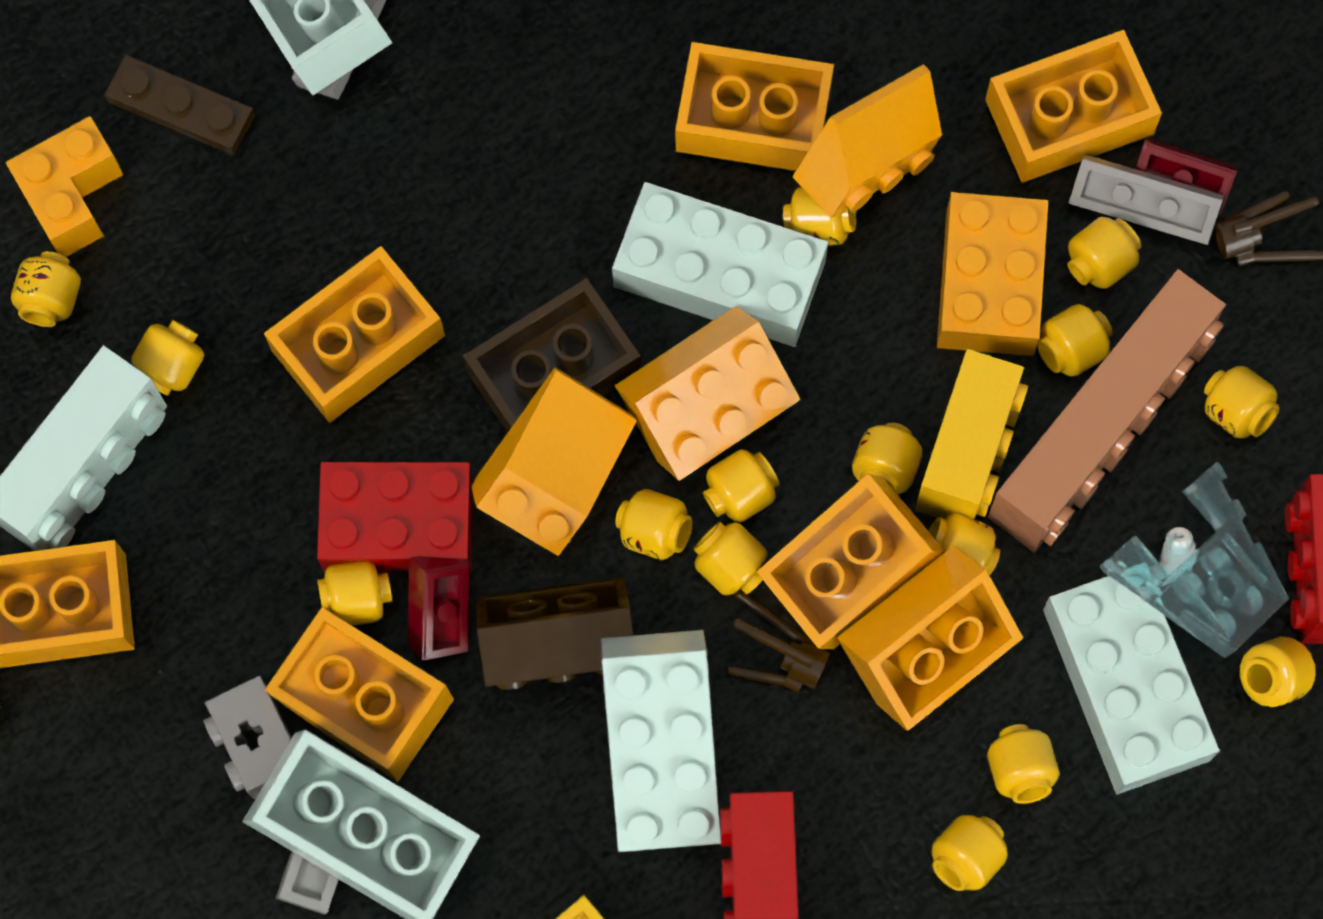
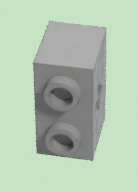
M260 676L205 702L211 717L203 720L215 746L218 747L225 744L232 761L224 764L236 791L238 792L245 788L254 800L292 739L273 697L265 692L267 685ZM254 730L259 736L257 742L260 747L251 751L246 745L248 741L245 733Z

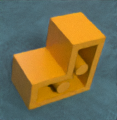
M91 116L5 162L58 254L67 257L103 237L82 197L119 178L123 173Z

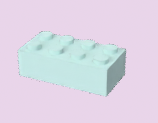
M250 0L291 67L312 95L318 93L392 44V41L365 0Z
M644 182L612 267L613 286L711 320H715L731 308L738 306L759 321L767 338L795 347L826 262L828 242Z
M103 345L0 476V526L34 551L66 547L75 533L74 525L84 512L91 513L100 504L105 495L104 487L115 473L119 475L128 468L135 456L134 448L144 435H152L162 424L165 418L164 410L167 405L151 378Z
M1144 564L1049 597L1043 611L1116 795L1209 762L1219 752Z
M704 631L601 638L618 851L720 844Z
M306 730L294 734L242 821L405 919H433L480 836Z

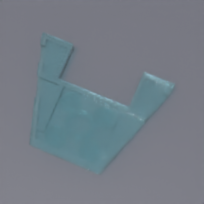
M1216 462L1182 491L1211 524L1215 532L1175 570L1168 574L1136 535L1123 544L1100 567L1106 574L1225 658L1235 652L1289 597L1261 542L1253 544L1242 522L1246 513L1239 499L1231 501L1222 483L1227 476L1222 466Z

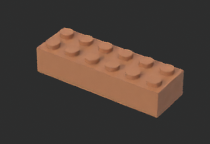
M1177 269L999 489L988 518L1033 553L1037 551L1043 542L1052 546L1067 528L1068 521L1075 512L1071 507L1076 505L1082 509L1098 489V483L1105 475L1102 468L1104 467L1111 472L1128 451L1127 447L1135 437L1131 432L1135 431L1141 435L1157 415L1158 408L1165 400L1161 395L1163 394L1170 399L1186 379V374L1194 362L1197 361L1199 363L1215 343V337L1224 326L1218 319L1226 304Z

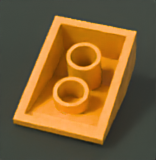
M554 367L472 482L471 488L476 507L559 556L587 518L637 421L636 417Z
M323 607L265 689L266 693L357 757L397 782L454 700L445 684Z

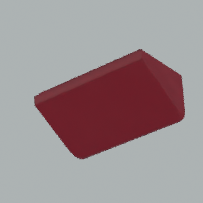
M1148 137L1145 138L1135 168L1139 171L1223 195L1218 216L1222 215L1237 173L1235 165Z
M423 556L409 559L408 645L422 661L468 652L470 562L467 559Z

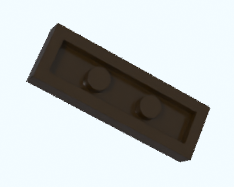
M125 55L105 93L107 101L113 105L231 155H235L255 116L251 107Z

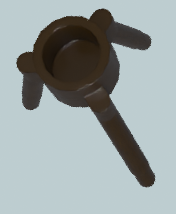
M1283 191L1237 214L1223 217V221L1214 224L1215 237L1222 257L1224 259L1235 257L1238 266L1252 262L1323 260V251L1316 250L1254 251V246L1262 244L1259 227L1315 207L1319 204V199L1311 197L1260 215L1290 198L1289 192Z
M742 590L734 593L736 599L793 641L789 645L755 626L736 619L733 622L735 629L785 655L780 669L787 671L788 674L784 675L732 665L726 667V673L744 679L785 686L795 692H799L802 684L814 689L830 653L823 649H818L809 637L803 635Z

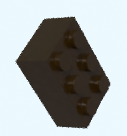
M587 278L463 355L468 375L507 433L554 367L603 397L614 391L616 384L641 369V355Z
M625 577L477 597V633L485 686L497 685L499 689L507 690L522 687L529 680L547 678L550 682H566L576 678L579 673L594 671L603 675L601 638L633 636Z

